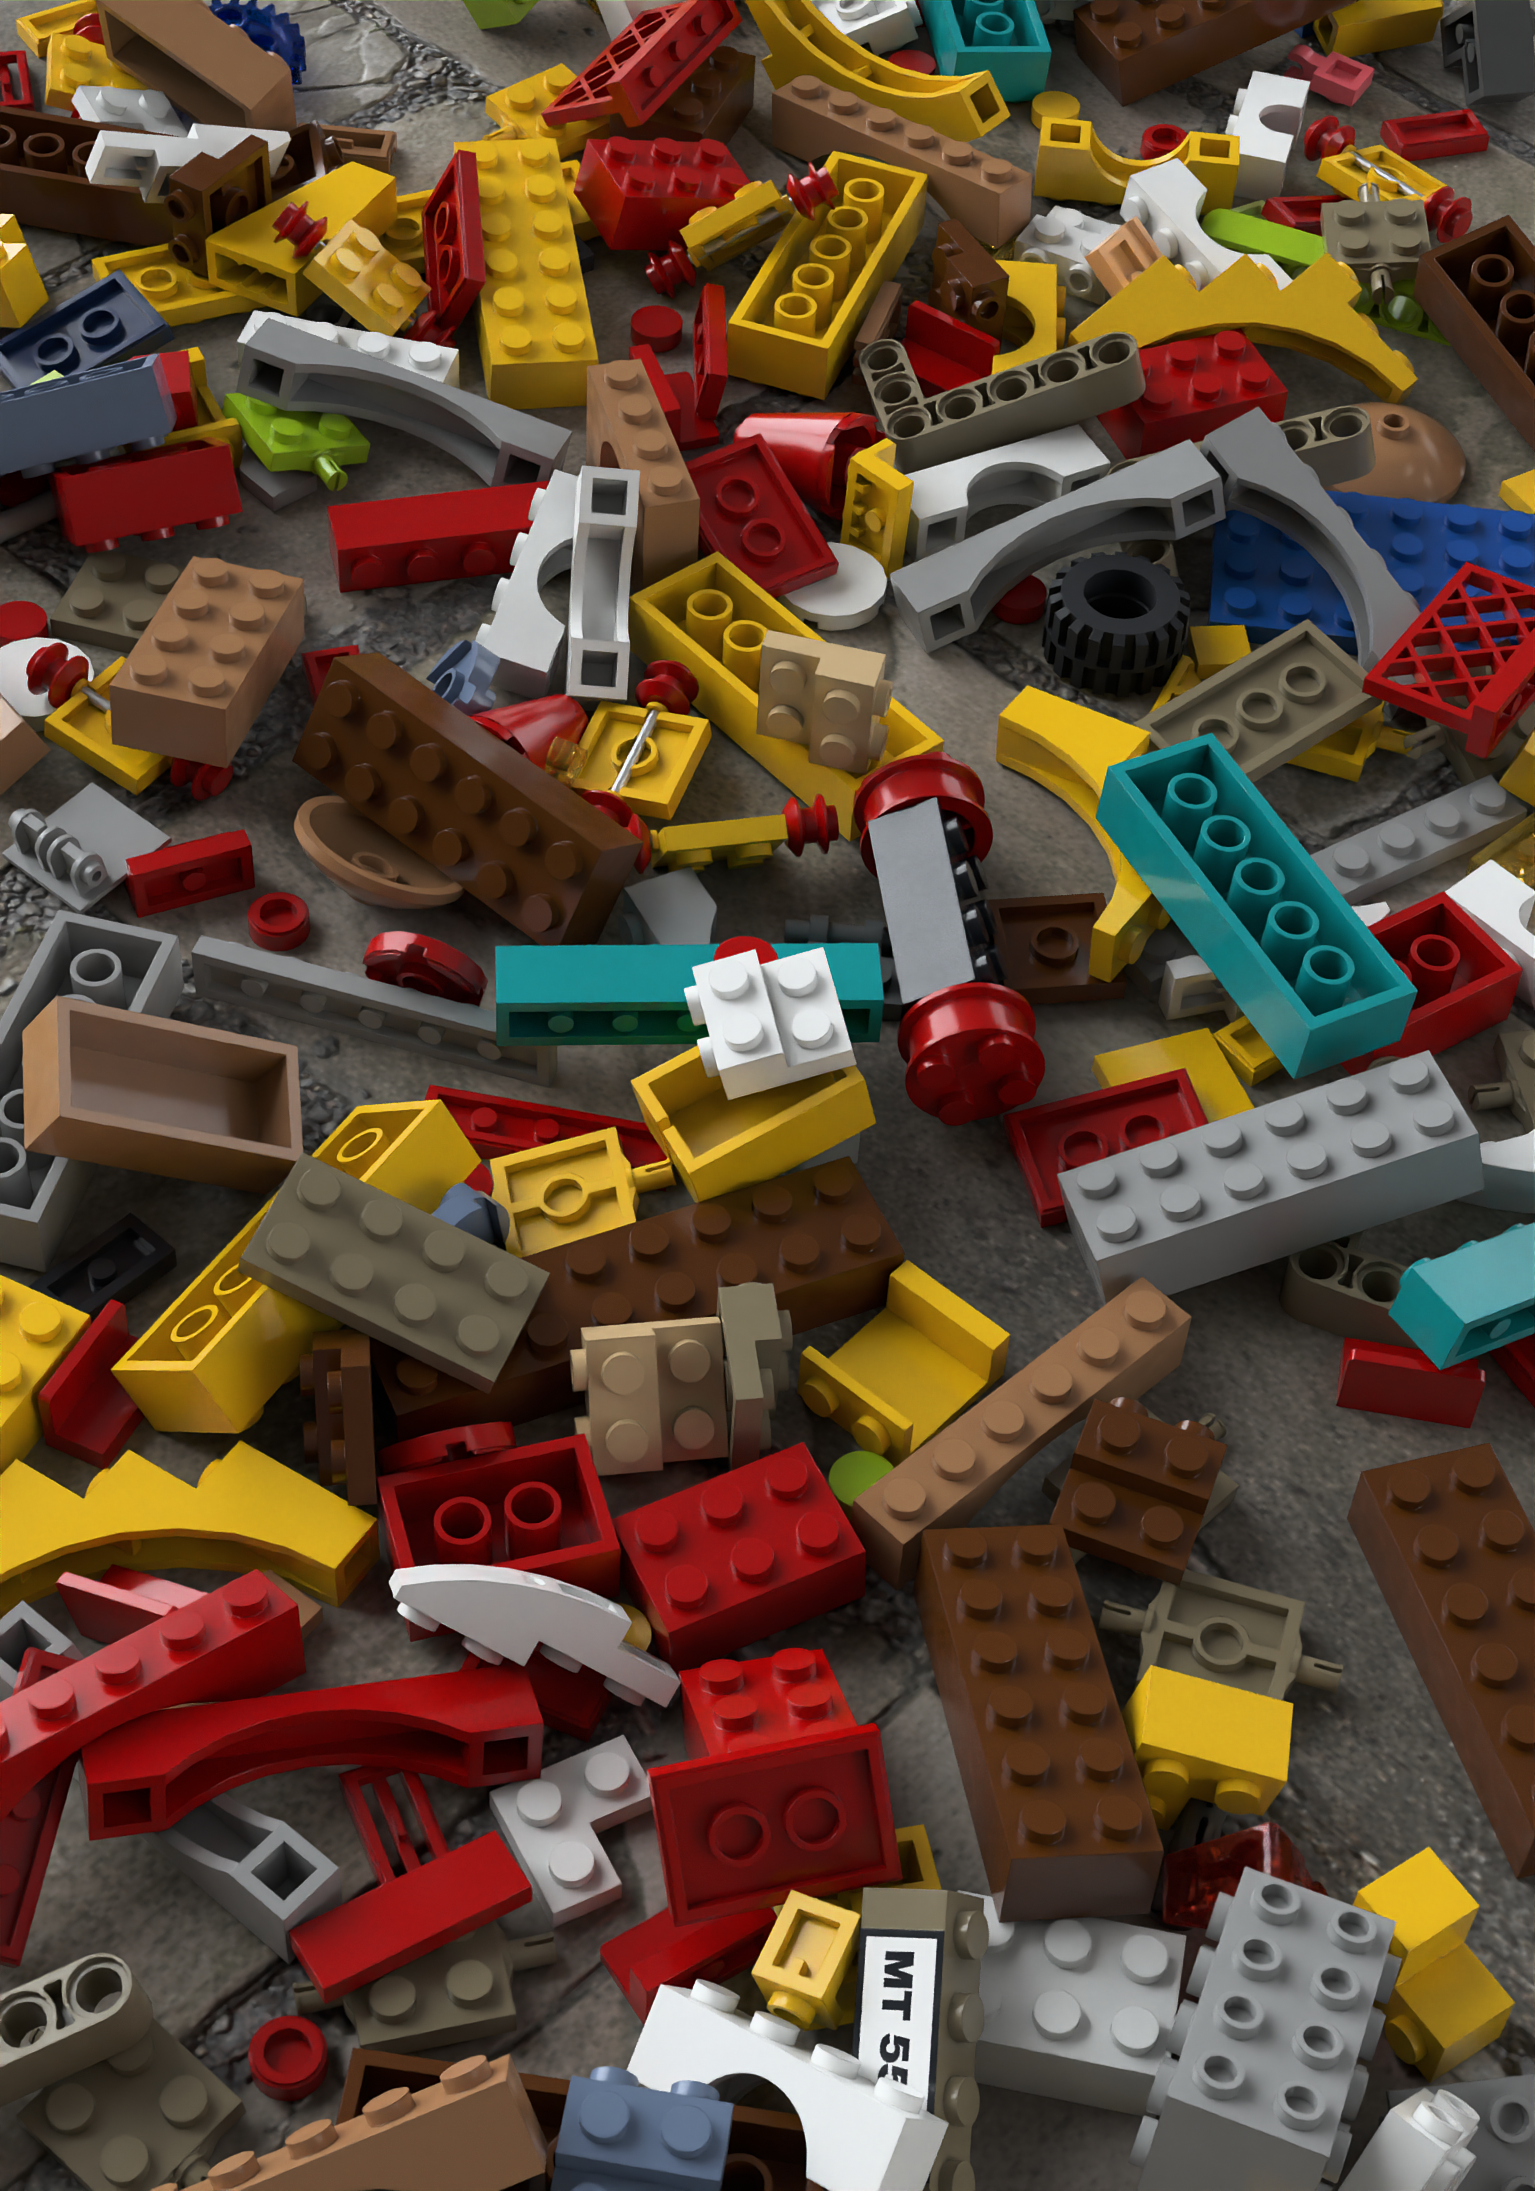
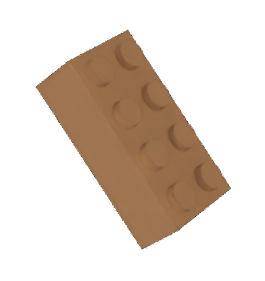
M96 0L107 58L151 90L162 91L173 106L198 124L285 132L297 128L291 69L278 54L274 52L267 53L251 42L249 36L239 26L235 24L228 25L216 17L202 0Z
M193 556L109 685L112 744L227 768L304 638V579L283 575L271 569L258 570L229 564L218 558Z
M56 996L22 1031L25 1151L265 1195L288 1177L300 1154L303 1152L298 1048L295 1045L62 996Z

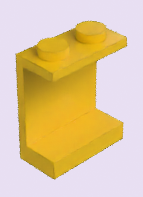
M906 1260L890 1274L886 1308L833 1355L826 1358L812 1346H808L801 1353L797 1393L802 1396L806 1405L814 1413L821 1417L831 1418L852 1434L864 1451L881 1455L896 1467L942 1432L1004 1375L1011 1334L909 1260Z

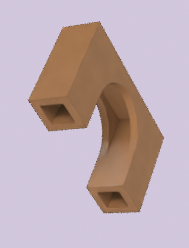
M616 360L606 364L587 366L586 466L640 470L637 529L630 583L634 593H637L697 562L700 498L642 360Z

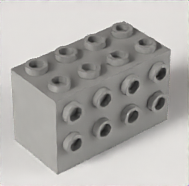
M1246 1866L1235 1897L1219 1892L1205 1937L1219 1942L1216 1949L1205 1944L1200 1947L1185 1992L1199 1997V2002L1197 2004L1184 1999L1179 2007L1166 2046V2051L1180 2055L1179 2061L1164 2056L1163 2061L1160 2062L1145 2107L1146 2111L1159 2115L1160 2118L1157 2120L1146 2115L1143 2116L1128 2163L1143 2168L1136 2191L1333 2190L1332 2186L1321 2183V2178L1334 2183L1338 2182L1352 2139V2134L1349 2133L1350 2126L1339 2121L1341 2117L1355 2121L1370 2074L1366 2072L1367 2067L1356 2063L1357 2058L1372 2061L1386 2015L1382 2014L1383 2010L1372 2007L1373 2002L1377 2000L1388 2004L1402 1958L1388 1953L1396 1921Z

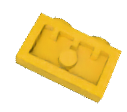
M888 438L867 449L861 450L850 458L840 544L852 545L871 554L883 566L886 578L890 577V573L901 569L903 565L914 481L893 468L896 444Z

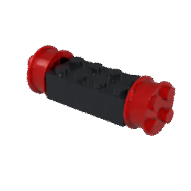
M936 751L926 755H915L893 761L881 767L873 774L868 775L862 781L861 787L855 796L853 814L856 826L862 834L860 841L862 860L868 871L879 879L902 1003L907 1011L897 1030L898 1049L901 1057L908 1064L905 1070L906 1091L911 1101L919 1109L938 1117L944 1124L957 1126L968 1123L971 1120L999 1115L1032 1100L1044 1077L1045 1059L1040 1045L1034 1039L1036 1020L1032 1006L1021 994L999 983L1008 979V973L997 944L991 945L989 936L997 934L998 927L988 900H981L980 891L988 889L987 878L981 863L989 853L993 841L992 824L984 810L985 794L982 782L975 771L968 765L952 758L945 752Z

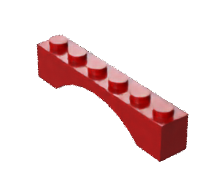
M255 1569L1 1701L0 1824L38 1781L73 1752L112 1728L146 1713L180 1704L227 1702L262 1697L306 1673L298 1604L258 1569Z
M520 1664L149 1712L108 1730L78 1749V1776L89 1841L166 1831L193 1809L230 1789L269 1775L308 1767L351 1764L394 1767L435 1776L465 1788L541 1778L544 1722L526 1666Z

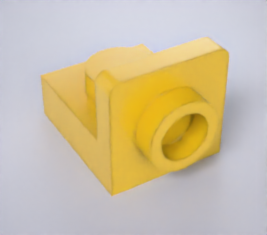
M794 1890L790 1891L751 1972L768 2003L767 2010L772 2015L782 2018L800 2029H809L813 2022L829 2029L837 2030L843 2013L835 1997L859 1948L861 1914Z

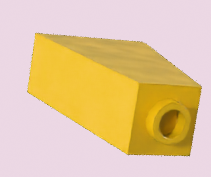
M351 161L215 232L205 240L209 284L298 317L323 293L321 289L302 274L315 258L313 255L315 249L309 256L294 260L292 256L295 246L287 239L276 244L273 242L279 234L272 227L273 223L291 202L300 208L307 200L309 202L307 209L309 217L314 221L325 216L328 218L327 233L321 240L322 242L326 237L331 240L350 219L359 227L371 231L379 239L398 220L396 177Z

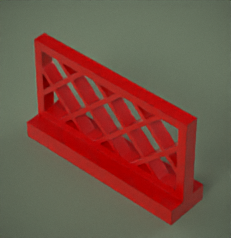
M686 0L685 2L642 11L541 113L547 127L615 113L621 114L627 128L643 125L743 21L734 1Z
M1466 562L1364 678L1362 692L1468 734L1465 751L1487 759L1535 700V616L1521 618L1517 611L1518 609L1527 608L1535 610V588ZM1468 585H1471L1492 595L1469 598L1465 589ZM1501 611L1506 620L1482 622L1479 614ZM1463 616L1467 624L1444 627L1440 618ZM1515 636L1520 645L1496 647L1492 639ZM1476 640L1481 649L1458 652L1453 643ZM1438 645L1442 654L1418 656L1414 647ZM1491 666L1495 675L1471 677L1467 668ZM1451 670L1456 679L1432 682L1428 673ZM1413 675L1417 684L1401 685L1388 680V677ZM1465 696L1470 705L1466 710L1443 702L1441 698Z

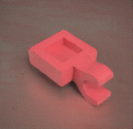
M1297 44L1289 53L1288 59L1298 62L1302 69L1291 65L1283 76L1310 81L1309 90L1325 96L1327 100L1333 103L1352 107L1371 85L1375 68L1334 51L1327 57L1315 53L1306 45Z

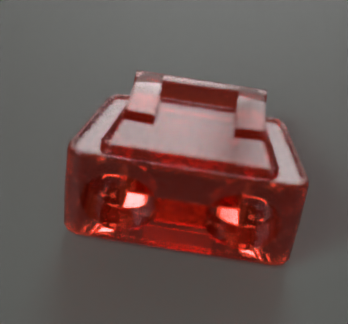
M1269 1822L1163 1857V1922L1167 1924L1207 1929L1219 1892L1235 1897L1245 1866L1328 1896L1320 1882L1312 1881L1305 1867L1304 1856L1276 1823Z

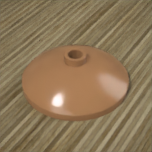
M1364 402L1352 405L1363 408L1370 415L1376 464L1373 470L1363 477L1322 487L1323 489L1336 492H1357L1363 495L1397 499L1410 498L1416 501L1441 504L1446 503L1457 493L1464 478L1466 458L1458 440L1442 423L1420 410L1401 404Z
M340 796L315 797L305 801L298 810L294 820V831L304 853L334 885L345 891L357 902L391 909H429L458 900L466 890Z

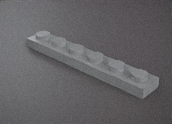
M204 935L200 936L191 952L196 994L548 1088L557 1071V1046H496V1012L480 1008L474 1004L444 999L422 993L413 988H402L364 978L355 973L337 971L303 962L294 957H284L246 947L237 942H227Z

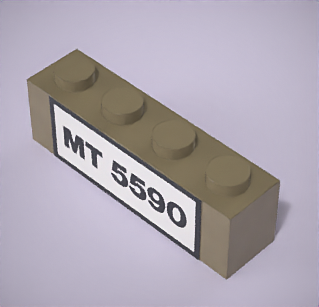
M863 1887L852 2056L862 2063L858 2074L877 2084L879 2077H884L917 2090L925 2096L921 2108L949 2123L923 2191H975L974 2171L969 2162L971 2126L977 2118L980 2106L979 2088L974 2079L976 2041L980 2038L984 2027V2007L979 1997L981 1959L987 1951L989 1942V1927L984 1915V1898L950 1890Z

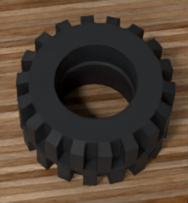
M1115 551V555L1097 552L1091 553V558L1088 559L1080 556L1072 560L1070 567L1063 566L1056 573V579L1052 580L1049 588L1042 637V647L1044 648V657L1047 663L1054 665L1053 671L1060 678L1071 679L1070 685L1080 690L1084 687L1091 689L1092 694L1104 696V693H1112L1116 697H1129L1131 692L1143 695L1151 692L1152 686L1162 687L1167 683L1169 676L1182 657L1190 615L1189 607L1191 600L1189 592L1183 591L1184 583L1176 576H1170V569L1164 565H1154L1150 563V558L1141 555L1138 557L1127 556V552Z

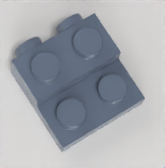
M597 2067L591 2071L590 2078L571 2075L555 2152V2170L550 2191H721L731 2135L734 2103L719 2101V2093L715 2088L698 2081L683 2080L672 2084L670 2092L638 2087L639 2080L634 2074L617 2067Z

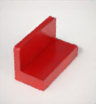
M918 300L908 307L906 336L900 343L905 348L924 397L929 398L991 375L993 356L1000 353V342L998 339Z
M650 344L629 347V360H642L679 451L717 445L719 443V431L714 421L697 417V413H695L694 381L690 373L684 371L664 375Z
M244 829L185 842L126 859L128 878L123 881V884L138 918L255 888L252 845Z
M113 1299L106 1304L40 1391L37 1399L46 1445L102 1470L108 1468L145 1417L111 1372V1368L139 1340V1338L129 1334L125 1304Z
M1345 1337L1340 1353L1336 1406L1470 1429L1485 1387L1486 1373L1484 1370L1478 1369V1359L1471 1358L1439 1370L1422 1350Z
M113 1563L99 1582L65 1571L55 1583L80 1634L109 1645L209 1594Z
M770 1907L674 1927L670 1919L669 1908L604 1943L600 1947V1960L642 2024L645 2025L661 1984L693 1989L696 1979H702L719 1985L756 1964L778 1916Z

